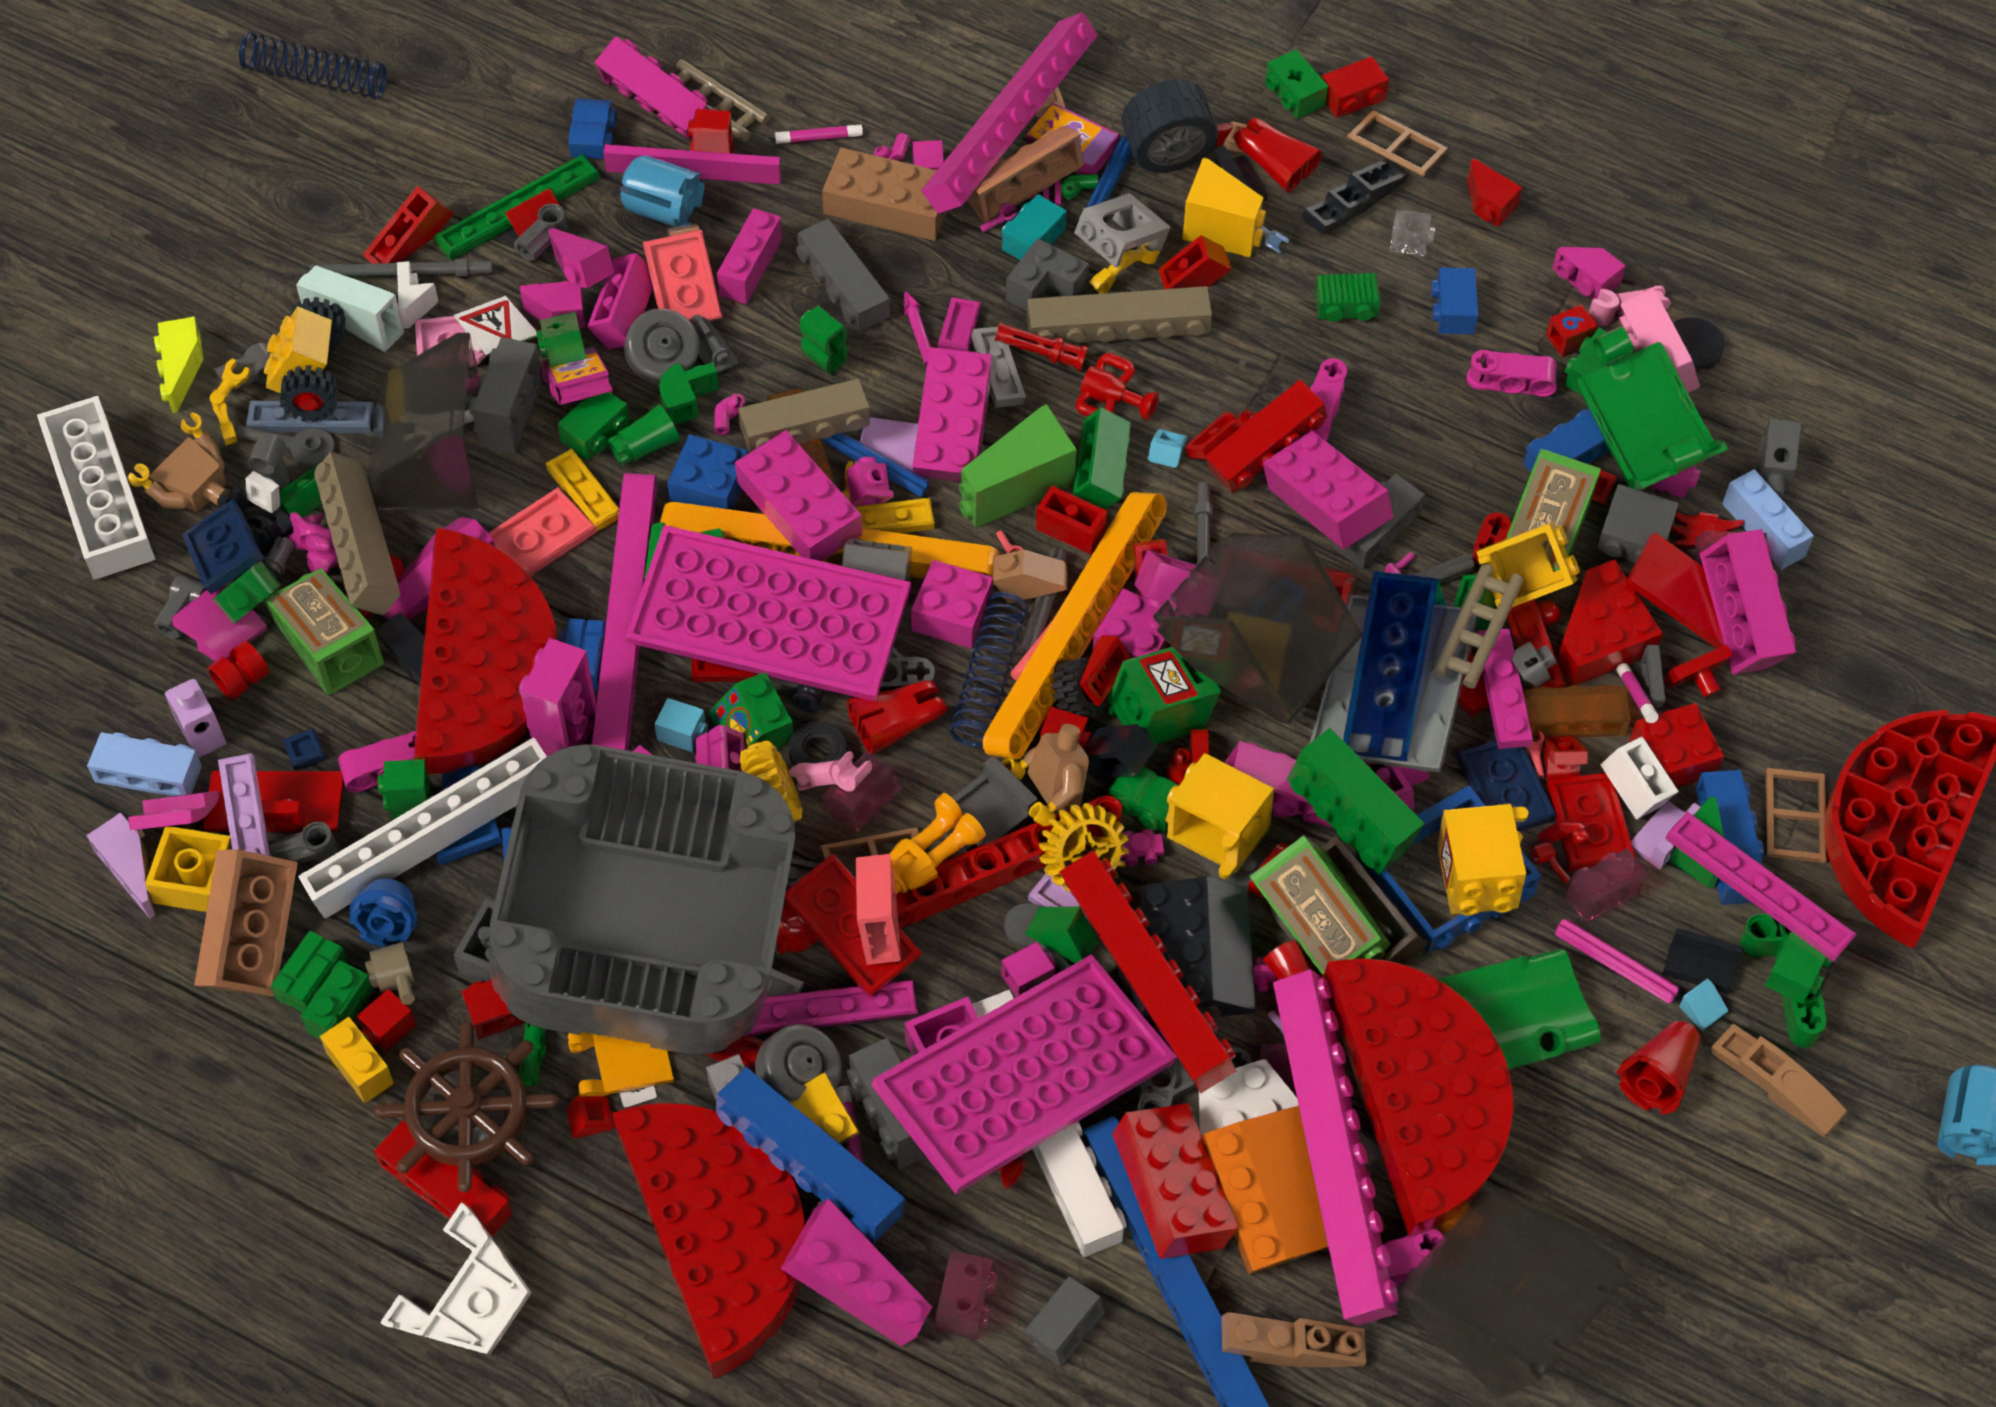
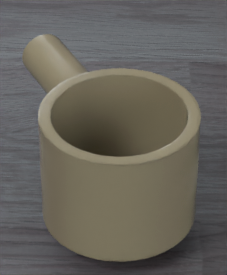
M400 942L370 951L371 960L365 962L372 988L379 987L381 994L388 989L391 992L398 990L403 1004L409 1005L413 1003L415 997L412 985H415L404 943Z

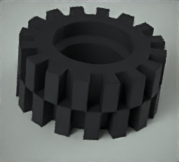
M1088 658L1065 661L1056 667L1057 672L1053 673L1052 677L1056 682L1052 683V689H1056L1057 694H1053L1054 700H1059L1057 704L1058 709L1090 717L1100 714L1102 712L1101 709L1105 708L1106 703L1104 701L1100 706H1095L1079 684L1089 662ZM1092 682V685H1093L1094 688L1096 689L1097 686L1095 685L1094 682Z

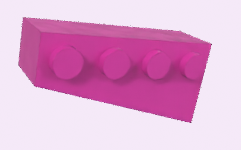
M615 36L594 62L602 81L609 86L613 83L619 89V92L628 99L631 95H634L635 101L641 108L649 113H653L656 110L659 112L657 117L662 122L687 139H690L688 137L689 119H694L697 108L709 110L706 97L695 89L691 92L685 88L684 81L676 74L671 72L668 75L662 71V65L653 57L648 56L645 58L638 53L639 48L628 39L622 41Z
M1239 741L1225 761V764L1274 788L1273 816L1286 818V816L1298 814L1303 815L1304 822L1332 827L1326 820L1317 816L1313 806L1303 796L1297 795L1286 780L1296 759L1291 758L1285 753H1275L1262 749L1254 743Z
M828 1198L813 1210L780 1268L900 1346L916 1338L932 1308Z

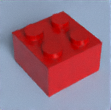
M1696 703L1658 714V720L1654 723H1648L1645 718L1636 720L1629 739L1632 742L1640 737L1644 738L1676 788L1698 782L1702 772L1718 771L1724 758Z

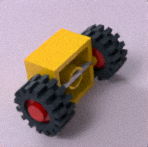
M314 297L313 302H310L309 298L303 299V304L300 301L295 303V307L291 309L290 316L284 318L278 335L273 334L268 342L267 351L270 352V357L264 368V373L267 374L266 388L280 393V405L284 407L286 414L292 412V418L297 419L298 416H301V421L307 422V418H312V422H318V417L325 420L328 415L332 416L334 414V409L336 410L337 380L335 377L331 378V373L328 371L322 374V370L327 365L328 350L330 352L335 350V346L339 347L344 339L346 317L342 309L338 310L339 305L333 303L330 306V300L324 299V302H319V297Z

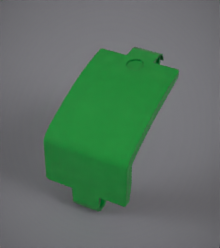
M1622 326L1593 339L1595 351L1603 367L1578 378L1576 384L1630 488L1635 490L1643 489L1728 450L1726 442L1713 440L1661 342H1656L1635 353H1631L1634 351L1628 333Z

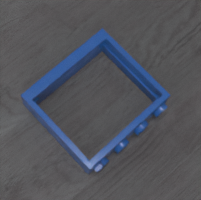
M1468 785L1417 815L1424 822V825L1412 845L1440 830L1444 810L1483 807L1485 804ZM1522 852L1526 878L1520 901L1526 902L1537 893L1536 889L1541 874ZM1369 868L1428 940L1429 943L1424 947L1428 954L1437 948L1440 950L1446 949L1459 935L1465 932L1471 934L1482 926L1483 921L1492 916L1498 918L1506 913L1485 911L1471 916L1461 914L1433 930L1387 870L1379 875L1373 868Z

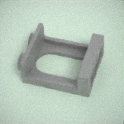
M1128 193L1083 209L1074 233L1114 267H1118L1124 251L1149 242L1148 249L1150 251H1161L1171 227L1133 195ZM1114 214L1113 220L1126 231H1119L1109 227L1103 218Z

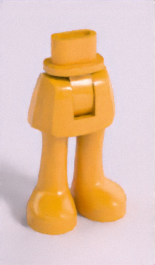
M942 793L935 800L936 818L932 823L910 840L902 839L890 852L895 876L896 894L898 892L905 893L908 889H916L938 877L935 868L943 860L964 846L976 844L985 838V830L979 821L969 813L963 815L956 801L947 793ZM954 829V831L933 850H931L929 853L925 852V850L935 841H937L950 830Z

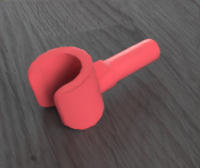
M1002 530L996 533L1006 554L1023 550L1020 546H1013Z
M1540 731L1537 734V742L1532 741L1531 746L1524 747L1526 753L1531 755V759H1533L1534 769L1539 779L1544 777L1540 754L1543 748L1544 735Z

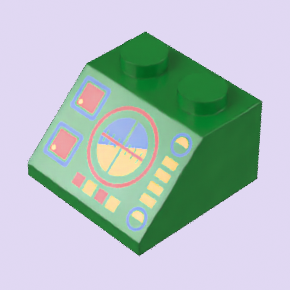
M760 673L736 683L708 712L714 728L718 725H725L743 733L744 750L754 743L767 740L778 749L788 745L793 735L792 720L766 673Z

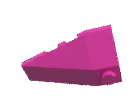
M460 517L443 528L470 535L496 548L494 539L475 519ZM435 535L397 579L401 595L383 616L387 621L399 612L410 620L427 609Z

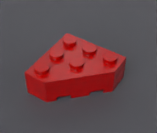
M1615 560L1586 571L1563 638L1557 661L1572 687L1614 671L1622 663L1629 665L1642 660L1647 645H1659L1662 638V631L1636 591L1625 583L1627 578Z

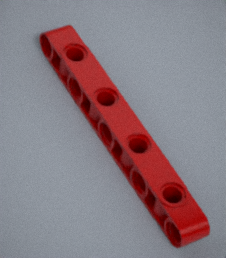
M1102 796L1087 802L1093 808L1098 805L1105 808L1106 813L1111 812L1116 816L1115 822L1121 823L1122 805L1118 799L1112 796ZM1069 808V809H1067V810H1065V811L1070 814V809H1071V808ZM1059 813L1055 814L1054 819L1056 821L1061 820ZM1036 822L940 863L935 868L938 873L937 878L916 889H908L905 893L898 892L896 894L898 926L900 928L907 927L1046 867L1047 864H1043L1039 858L1046 852L1040 849L1039 844L1043 840H1048L1047 837L1043 836L1042 831L1048 830L1051 832L1053 826H1042ZM1086 825L1087 830L1091 832V836H1104L1099 825ZM990 865L994 868L991 870H984L980 867ZM923 891H930L933 894L930 896H923L920 893Z

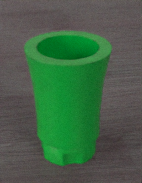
M660 404L656 405L631 425L618 431L617 435L608 439V444L613 454L622 466L632 460L635 462L663 447L680 442L678 432L672 420Z

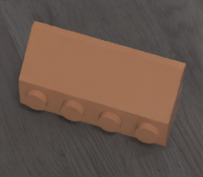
M1062 125L1056 130L1046 132L1041 139L1031 145L1021 147L1017 153L1009 158L996 162L967 199L982 222L986 223L998 216L1004 204H1013L1016 207L1031 198V196L1084 166L1080 134L1076 130Z
M239 849L217 850L194 986L227 992L275 997L270 985L280 972L298 862Z

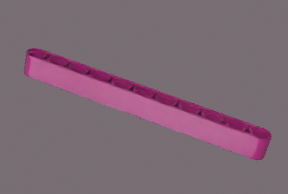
M624 473L592 740V745L629 751L640 646L627 643L625 636L645 581V567L652 524H654L657 497L656 474Z

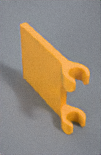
M581 1032V1035L568 1034V1045L572 1053H579L593 1046L595 1047L602 1079L581 1081L579 1083V1096H605L674 1082L667 1050L651 1048L648 1043Z

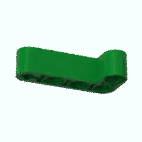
M1757 914L1748 919L1740 936L1739 944L1743 947V951L1750 956H1775L1777 961L1789 936L1786 932L1791 931L1769 914ZM1753 932L1759 933L1764 938L1756 937ZM1821 985L1816 995L1808 993V999H1805L1803 1004L1781 994L1790 1041L1799 1048L1813 1047L1826 1026L1827 1019Z

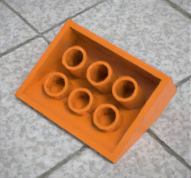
M1299 1105L1240 1121L1203 1134V1141L1238 1226L1234 1236L1248 1275L1329 1248Z

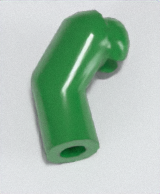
M1098 174L1070 175L1060 185L1061 196L1069 200L1075 198L1083 189H1096Z

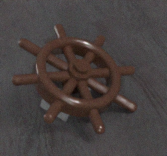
M467 1021L463 1022L460 1026V1048L443 1052L428 1062L424 1061L412 1049L403 1048L400 1051L401 1060L416 1072L407 1089L405 1103L378 1104L373 1109V1114L376 1118L405 1117L410 1134L416 1143L398 1161V1171L407 1173L425 1155H428L441 1163L458 1166V1189L466 1193L472 1188V1165L490 1161L505 1151H508L523 1165L531 1164L534 1159L533 1154L516 1140L526 1122L528 1109L553 1108L559 1102L558 1096L553 1093L526 1095L522 1079L515 1068L533 1051V1043L525 1040L506 1058H503L490 1050L474 1047V1025ZM474 1068L489 1071L490 1073L473 1088ZM459 1070V1087L453 1086L443 1076ZM503 1080L508 1086L511 1096H506L505 1090L493 1089ZM431 1086L441 1093L434 1094V1101H424ZM433 1115V1128L429 1132L422 1124L421 1116Z

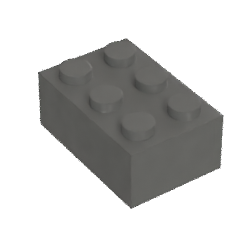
M501 337L497 348H493L490 353V366L487 373L483 372L481 375L480 390L477 397L474 396L471 400L470 414L474 418V433H477L480 447L516 453L543 384V376L537 344Z
M888 1038L849 1055L850 1069L847 1070V1075L851 1082L848 1085L849 1092L856 1104L861 1102L866 1112L863 1113V1116L872 1133L877 1131L882 1139L879 1145L888 1162L893 1160L897 1169L900 1170L925 1158V1154L871 1086L873 1078L901 1063Z

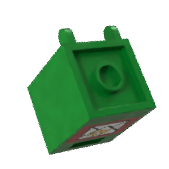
M1190 642L1123 661L1107 699L1110 703L1108 713L1111 718L1118 717L1122 725L1138 724L1149 733V738L1157 745L1189 735L1191 729H1205L1221 691L1218 682L1212 678L1205 667L1202 656L1195 651Z

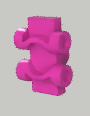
M1146 829L1136 834L1132 831L1123 832L1129 839L1121 845L1127 848L1129 852L1120 857L1124 858L1126 866L1137 865V857L1144 856L1145 864L1153 865L1158 862L1157 855H1164L1162 834L1154 835V831L1151 829Z

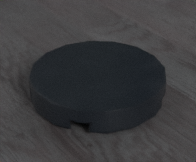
M1697 317L1683 318L1673 323L1693 361L1695 371H1699L1700 368H1713L1721 360L1725 341L1718 327L1707 320Z

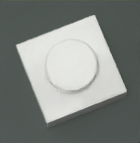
M255 471L245 478L247 500L270 513H274L280 507L279 485L272 479L263 477Z

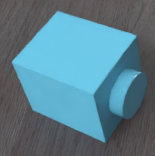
M667 698L654 724L657 741L690 752H694L696 748V738L708 732V724L705 723L703 709Z

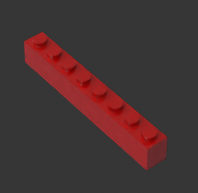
M1093 850L1059 871L1073 897L1199 1092H1205L1237 1072L1231 1061L1232 1058L1236 1057L1233 1049L1225 1038L1219 1041L1213 1033L1218 1030L1214 1020L1208 1012L1201 1014L1196 1007L1201 1002L1190 985L1184 988L1179 981L1184 976L1173 959L1168 962L1162 955L1167 951L1156 933L1150 936L1145 928L1150 926L1149 922L1140 908L1133 911L1129 905L1133 898L1125 885L1121 883L1117 886L1112 879L1117 874L1108 859L1105 858L1100 861Z

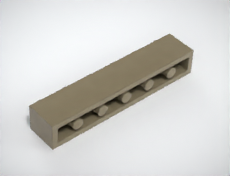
M1207 286L1027 299L1029 332L1053 340L1061 337L1064 338V342L1071 344L1210 334L1212 312Z
M329 452L323 462L317 465L314 474L350 606L384 616L401 593L363 462Z

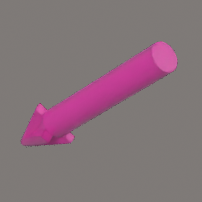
M905 291L904 315H908L924 364L927 366L929 347L931 345L919 313L918 306L920 304Z

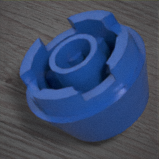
M392 879L374 880L352 901L350 905V924L354 923L355 927L361 932L360 938L372 945L386 947L388 942L400 939L404 942L417 925L413 894L407 886L399 881Z

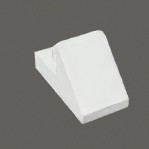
M409 261L397 262L399 312L403 328H410L415 323V320H419L437 304L438 297L434 283L419 284L417 273H412Z

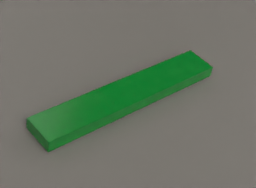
M582 154L434 235L435 243L452 261L513 227L505 214L508 210L547 189L552 191L559 202L599 180V172Z

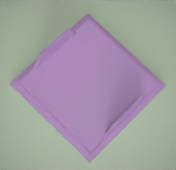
M870 417V426L863 427L860 442L913 471L912 465L918 424Z

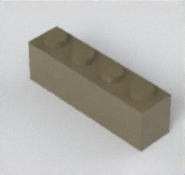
M859 379L738 408L740 427L749 453L785 430L800 445L803 442L828 438L835 434L857 431L863 427L870 426L869 405Z

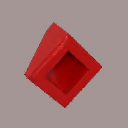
M1601 470L1592 501L1605 506L1618 480L1617 476Z
M576 1096L566 1108L573 1138H582L615 1128L607 1096Z

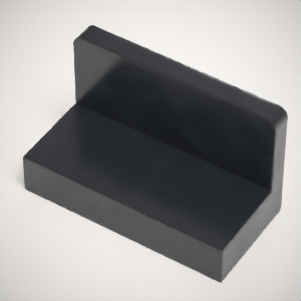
M1225 146L1214 149L1213 163L1261 195L1263 202L1267 201L1268 194L1244 155L1232 158Z
M1677 928L1668 948L1662 975L1699 985L1708 978L1717 991L1729 994L1732 989L1737 964L1743 953V947Z

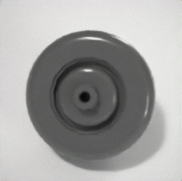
M664 308L649 310L641 314L632 323L624 341L626 361L638 377L653 384H660L662 375L671 366L680 362L683 371L690 370L693 367L699 354L697 332L685 316L674 310Z
M793 1024L780 1029L764 1041L756 1057L755 1071L760 1079L788 1102L798 1100L807 1088L804 1084L824 1072L836 1090L840 1082L842 1066L835 1044L824 1032L810 1025Z

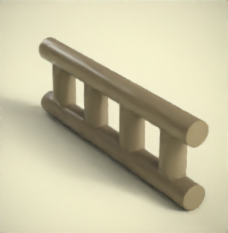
M683 59L678 61L676 69L681 72L677 76L684 83L692 78L702 85L697 91L703 96L707 97L713 92L724 99L715 108L708 105L709 109L711 108L713 111L715 109L727 111L735 106L745 112L738 121L734 122L731 120L733 135L746 142L750 138L751 132L746 128L755 120L763 125L769 121L770 115Z
M1481 565L1432 671L1435 676L1443 678L1447 670L1451 669L1465 674L1466 677L1463 684L1469 688H1475L1522 586L1524 578L1521 575L1512 574L1508 583L1490 577L1494 570L1491 565ZM1484 589L1503 594L1497 609L1478 603ZM1472 615L1491 621L1484 636L1466 630ZM1460 642L1479 648L1472 663L1453 657Z

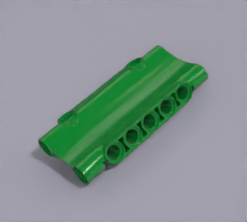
M1563 948L1531 957L1529 955L1437 978L1462 996L1480 1014L1498 1041L1508 1069L1597 1045L1601 1041L1598 1023L1583 998L1569 956ZM1544 1033L1550 1035L1552 1039V1045L1548 1051H1545L1540 1044L1541 1036Z

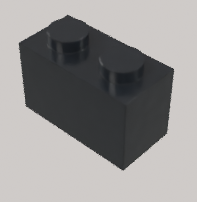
M1138 724L1098 728L1083 750L1089 758L1088 769L1097 779L1136 776L1157 746L1149 738V733L1146 729Z

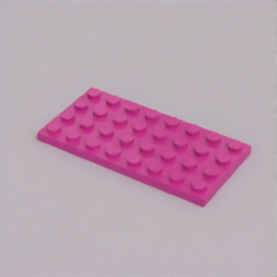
M664 525L625 638L626 642L752 673H766L769 677L876 702L911 590V582Z
M1091 954L873 1078L871 1086L953 1192L958 1194L1174 1064L1177 1056Z

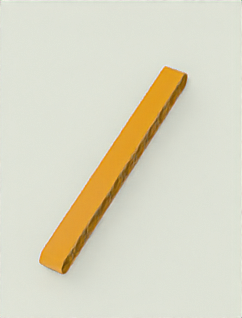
M1132 492L1127 496L985 732L983 749L988 756L1019 759L1026 752L1045 720L1050 707L1056 701L1053 697V694H1057L1056 689H1052V683L1056 682L1052 678L1053 673L1057 672L1056 667L1065 661L1081 659L1135 567L1133 544L1150 541L1166 514L1167 504L1162 494Z
M670 502L664 505L660 522L665 523L667 526L697 533L720 528L725 532V539L800 556L765 514L679 502ZM862 528V536L857 538L912 547L909 577L925 579L932 560L993 577L994 556L1001 555L998 549L987 545ZM844 547L822 562L842 566Z

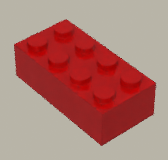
M1189 1103L1126 1112L1112 1133L1159 1258L1165 1259L1223 1249L1238 1229V1226Z

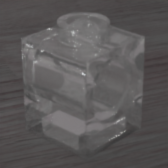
M1396 209L1390 251L1425 256L1427 244L1433 245L1435 227L1430 226L1432 214Z

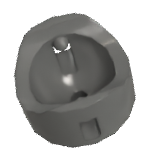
M1530 642L1517 648L1512 658L1513 663L1518 669L1520 680L1524 686L1538 687L1551 680L1547 669L1557 664L1547 645L1535 650Z

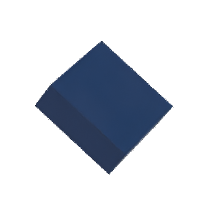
M314 728L282 739L294 771L326 760Z

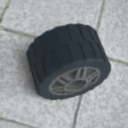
M1165 80L1150 85L1129 100L1121 115V124L1136 163L1142 169L1154 173L1181 170L1195 164V162L1204 158L1211 151L1218 139V128L1205 94L1198 84H1194L1189 80Z

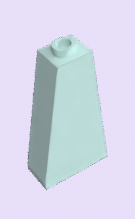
M315 266L308 274L303 275L296 284L302 304L303 299L309 298L310 302H313L314 297H319V302H324V299L330 300V306L336 303L339 305L338 310L342 309L344 311V316L346 317L345 329L383 352H386L404 334L396 296L389 291L319 266Z

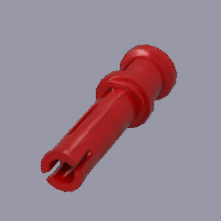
M1001 322L994 341L1049 357V361L1053 364L1060 362L1073 366L1078 372L1082 368L1088 348L1087 345L1080 347L1064 342V338L1061 337L1053 340L1005 325Z

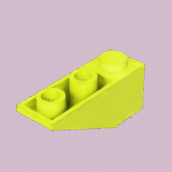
M195 317L158 323L159 335L154 336L157 354L162 356V359L157 360L160 378H164L165 383L160 384V392L163 402H169L172 413L178 412L204 359L201 335Z

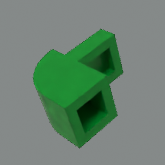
M679 362L667 369L662 375L659 384L661 404L674 425L698 418L696 397L719 390L717 370L713 362L695 366L687 371H683Z
M260 560L212 600L234 624L279 588L281 583Z

